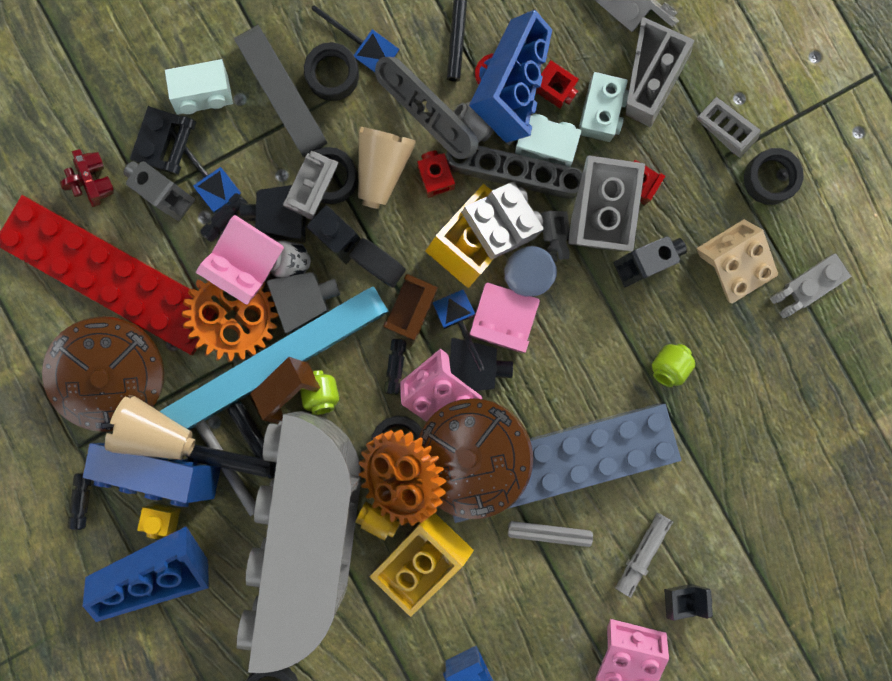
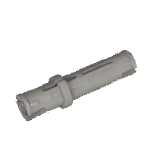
M656 513L631 560H627V567L615 589L630 598L632 597L643 575H647V568L673 521Z

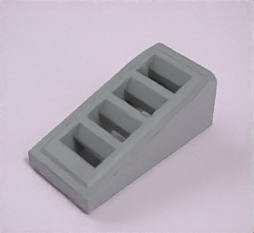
M717 97L697 117V120L739 158L758 140L760 135V129ZM717 110H720L722 113L714 122L711 121L710 118ZM728 118L730 121L723 128H720L719 125ZM736 125L738 129L731 136L728 133ZM745 134L747 137L741 143L737 141Z

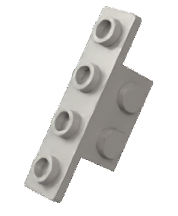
M595 0L631 32L641 23L642 17H645L651 9L672 27L679 22L675 17L677 14L676 10L666 2L661 5L656 0Z

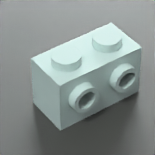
M222 59L165 70L169 100L177 115L192 114L196 111L210 108L219 109L233 104L229 78Z
M597 72L593 73L579 124V129L582 130L580 135L610 142L615 134H620L623 124V118L619 117L621 107H626L629 90H625L627 79Z
M533 114L529 122L532 126L531 136L518 140L515 154L571 167L582 130L576 129L571 123H555L548 121V118L543 115Z

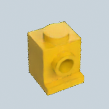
M156 503L142 507L137 531L146 532V537L162 539L164 536L176 532L181 509Z

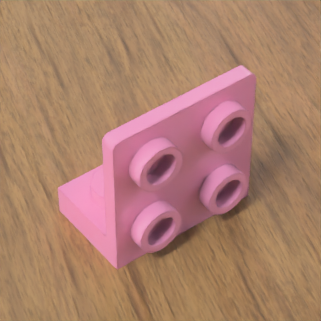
M234 215L229 220L212 253L200 264L196 273L248 305L260 290L284 247Z
M486 283L469 336L522 354L526 353L529 344L527 340L540 300L532 296L525 297L516 294L513 290Z
M439 349L400 381L401 404L426 422L436 411L451 402L470 398L482 399L481 395L451 374L449 355L442 349Z
M610 619L607 626L608 650L595 680L659 681L669 660L667 634Z

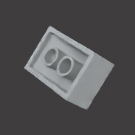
M587 156L572 213L569 245L616 251H633L645 163Z

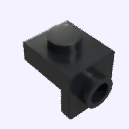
M689 584L664 589L667 619L674 621L694 616L706 619L713 617L712 596L709 588Z

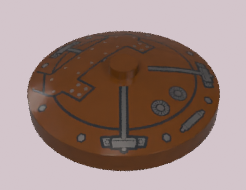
M98 316L83 319L72 324L52 341L44 357L42 380L49 401L65 419L88 430L106 432L113 431L114 425L110 424V421L117 406L125 396H135L151 407H154L160 397L164 384V365L154 341L142 329L123 319Z
M470 398L457 400L436 411L428 419L420 432L419 438H423L422 447L431 446L429 455L431 457H439L435 462L436 467L444 468L438 475L446 479V482L439 486L446 491V494L440 497L443 503L438 507L447 513L465 519L491 517L512 506L525 491L533 468L532 445L523 424L504 406L485 399Z

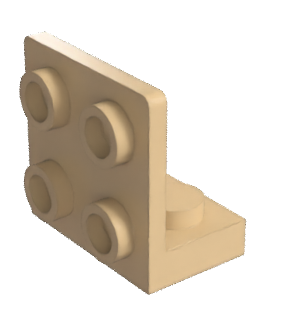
M745 219L696 248L700 258L715 267L726 299L730 303L736 302L778 276L763 229Z

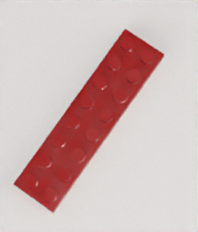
M21 195L0 231L1 249L189 355L195 354L197 350L195 346L199 339H188V335L193 329L183 327L184 323L190 321V318L182 316L183 311L191 309L183 304L184 300L194 299L188 294L190 288L32 199ZM212 308L202 310L204 319L207 321L215 319L217 315L215 310Z

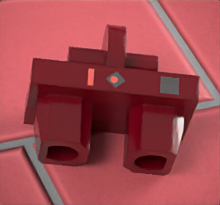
M81 149L72 151L73 163L78 174L75 175L71 167L64 169L66 178L60 181L61 188L63 190H72L74 197H79L83 195L80 188L83 186L91 206H99L100 199L114 194V189L108 176L93 181L90 174L104 169L99 152L82 154Z

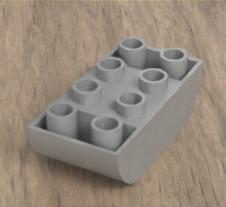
M307 411L283 414V419L278 425H268L264 438L263 460L277 463L275 478L271 480L269 486H260L255 503L254 521L255 523L267 524L268 529L267 537L263 539L261 548H252L246 569V586L260 587L259 595L254 600L252 611L244 610L242 613L237 634V649L251 651L248 673L279 671L298 663L313 652L327 634L347 590L362 479L358 474L361 472L360 461L352 442L337 425L320 415H313Z

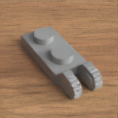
M834 253L787 283L786 287L770 297V300L774 304L781 302L788 295H792L796 302L785 307L780 312L782 318H786L801 308L807 307L852 276L837 254Z

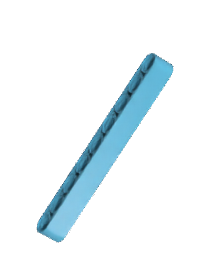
M371 287L159 412L190 430L199 421L211 418L233 403L250 395L288 357L306 362L379 319L389 311L375 287Z

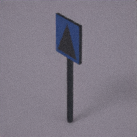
M312 6V10L360 45L354 57L374 73L376 63L380 58L395 57L399 52V48L373 29L363 41L317 6Z
M173 129L171 132V136L175 140L177 133ZM185 147L184 153L204 177L193 187L213 213L224 204H228L230 202L228 200L234 193L241 195V192L221 167L208 174L189 148Z
M464 289L432 302L444 329L458 323L478 369L484 371V365L463 323L464 320L476 316Z

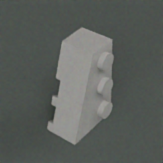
M642 17L627 100L626 116L649 127L653 125L691 55L694 44L693 39Z

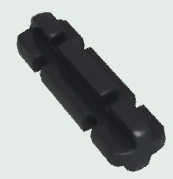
M234 193L228 200L230 203L228 205L224 204L210 219L211 223H206L200 229L201 235L208 241L213 242L220 235L218 233L219 230L223 231L229 220L234 215L238 216L236 212L240 211L241 204H248L240 194Z
M392 339L390 350H392V354H389L386 372L388 380L385 381L384 392L386 394L397 395L400 391L399 379L402 378L405 358L403 352L406 351L407 345L406 341L402 339Z
M76 473L73 477L75 489H72L69 513H72V517L68 519V528L82 530L86 527L87 517L84 514L88 512L90 496L88 486H91V480L83 478V473Z

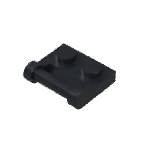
M148 106L130 160L139 164L144 161L152 168L179 176L182 168L179 164L191 130L194 131L197 122L185 116H179ZM175 125L179 126L168 162L163 161L171 139V132Z

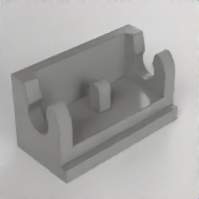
M311 151L310 154L307 153L283 206L312 220L337 168L338 162L314 151Z

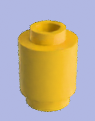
M365 502L355 522L361 525V529L384 541L387 536L393 538L400 522L396 520L392 523L389 513L382 517V508L380 506L373 508V504Z

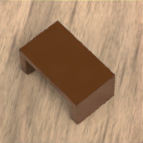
M406 274L400 293L383 327L416 341L436 296L438 287Z
M288 357L251 395L262 420L279 424L283 419L281 407L301 388L317 392L321 387L315 379L309 363Z

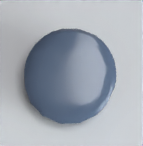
M528 246L514 252L509 257L504 268V275L509 288L516 294L525 297L538 296L546 292L554 283L557 276V267L552 256L547 251L539 247Z

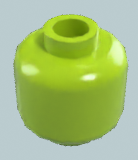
M682 344L665 345L652 363L654 378L666 387L682 385L695 368V360L691 355V350Z
M321 370L313 371L315 379L321 388L317 392L303 388L300 389L303 407L305 410L311 411L313 415L330 413L339 402L336 380L333 376L324 374Z

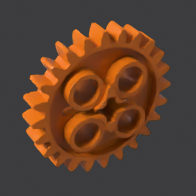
M198 279L195 284L199 291L190 288L188 294L194 299H185L183 303L191 309L182 312L183 317L190 318V321L184 323L183 327L193 329L188 335V339H199L195 348L198 349L205 345L207 347L205 356L215 351L217 361L220 360L223 354H226L228 362H232L234 354H237L240 361L245 359L246 351L251 356L256 355L254 346L263 350L266 346L262 339L270 341L273 338L267 330H275L277 328V325L270 322V320L276 319L279 314L270 310L275 307L274 302H268L267 300L272 295L271 292L263 293L262 291L266 283H263L257 294L246 305L240 300L228 301L223 295L224 290L207 279L206 284ZM215 296L223 307L214 302L211 297ZM212 308L217 313V319L215 321H207L202 316V310ZM247 309L256 311L258 321L249 322L246 320L244 311ZM234 310L237 313L234 317L235 319L227 320L225 318L226 311L231 312ZM238 323L247 328L250 333L246 334ZM228 328L235 330L238 334V340L228 342L223 337V330Z
M401 429L396 432L389 430L374 437L371 442L366 444L368 449L361 452L365 459L359 462V465L365 470L358 474L366 479V482L361 487L368 488L370 491L365 497L375 500L373 508L378 506L382 508V517L389 513L392 523L399 519L401 525L409 522L413 526L417 522L422 523L437 512L436 508L443 503L440 497L446 494V491L439 486L444 484L446 479L438 475V473L444 470L443 467H436L435 465L439 457H431L429 455L432 447L423 448V438L420 437L413 441V433L409 432L404 435Z

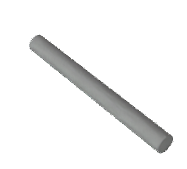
M203 419L196 423L195 428L207 447L223 450L206 421ZM221 468L251 517L254 515L256 503L236 471Z

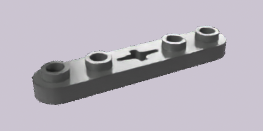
M382 57L378 60L375 67V75L379 83L443 147L458 159L469 158L476 153L478 140L475 133L396 57ZM427 101L426 108L429 112H424L425 106L422 102Z

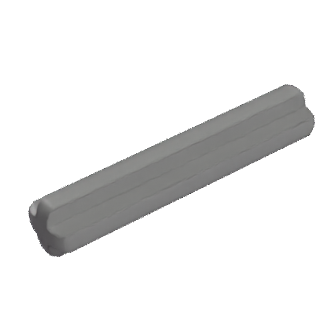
M515 521L509 522L508 536L510 538L590 547L593 542V533L590 530Z

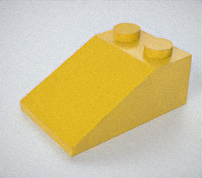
M484 183L435 236L425 250L427 254L467 288L473 284L492 261L461 213L465 206L481 200L491 193L492 190Z
M434 513L428 519L419 523L369 577L411 617L464 566L474 550Z

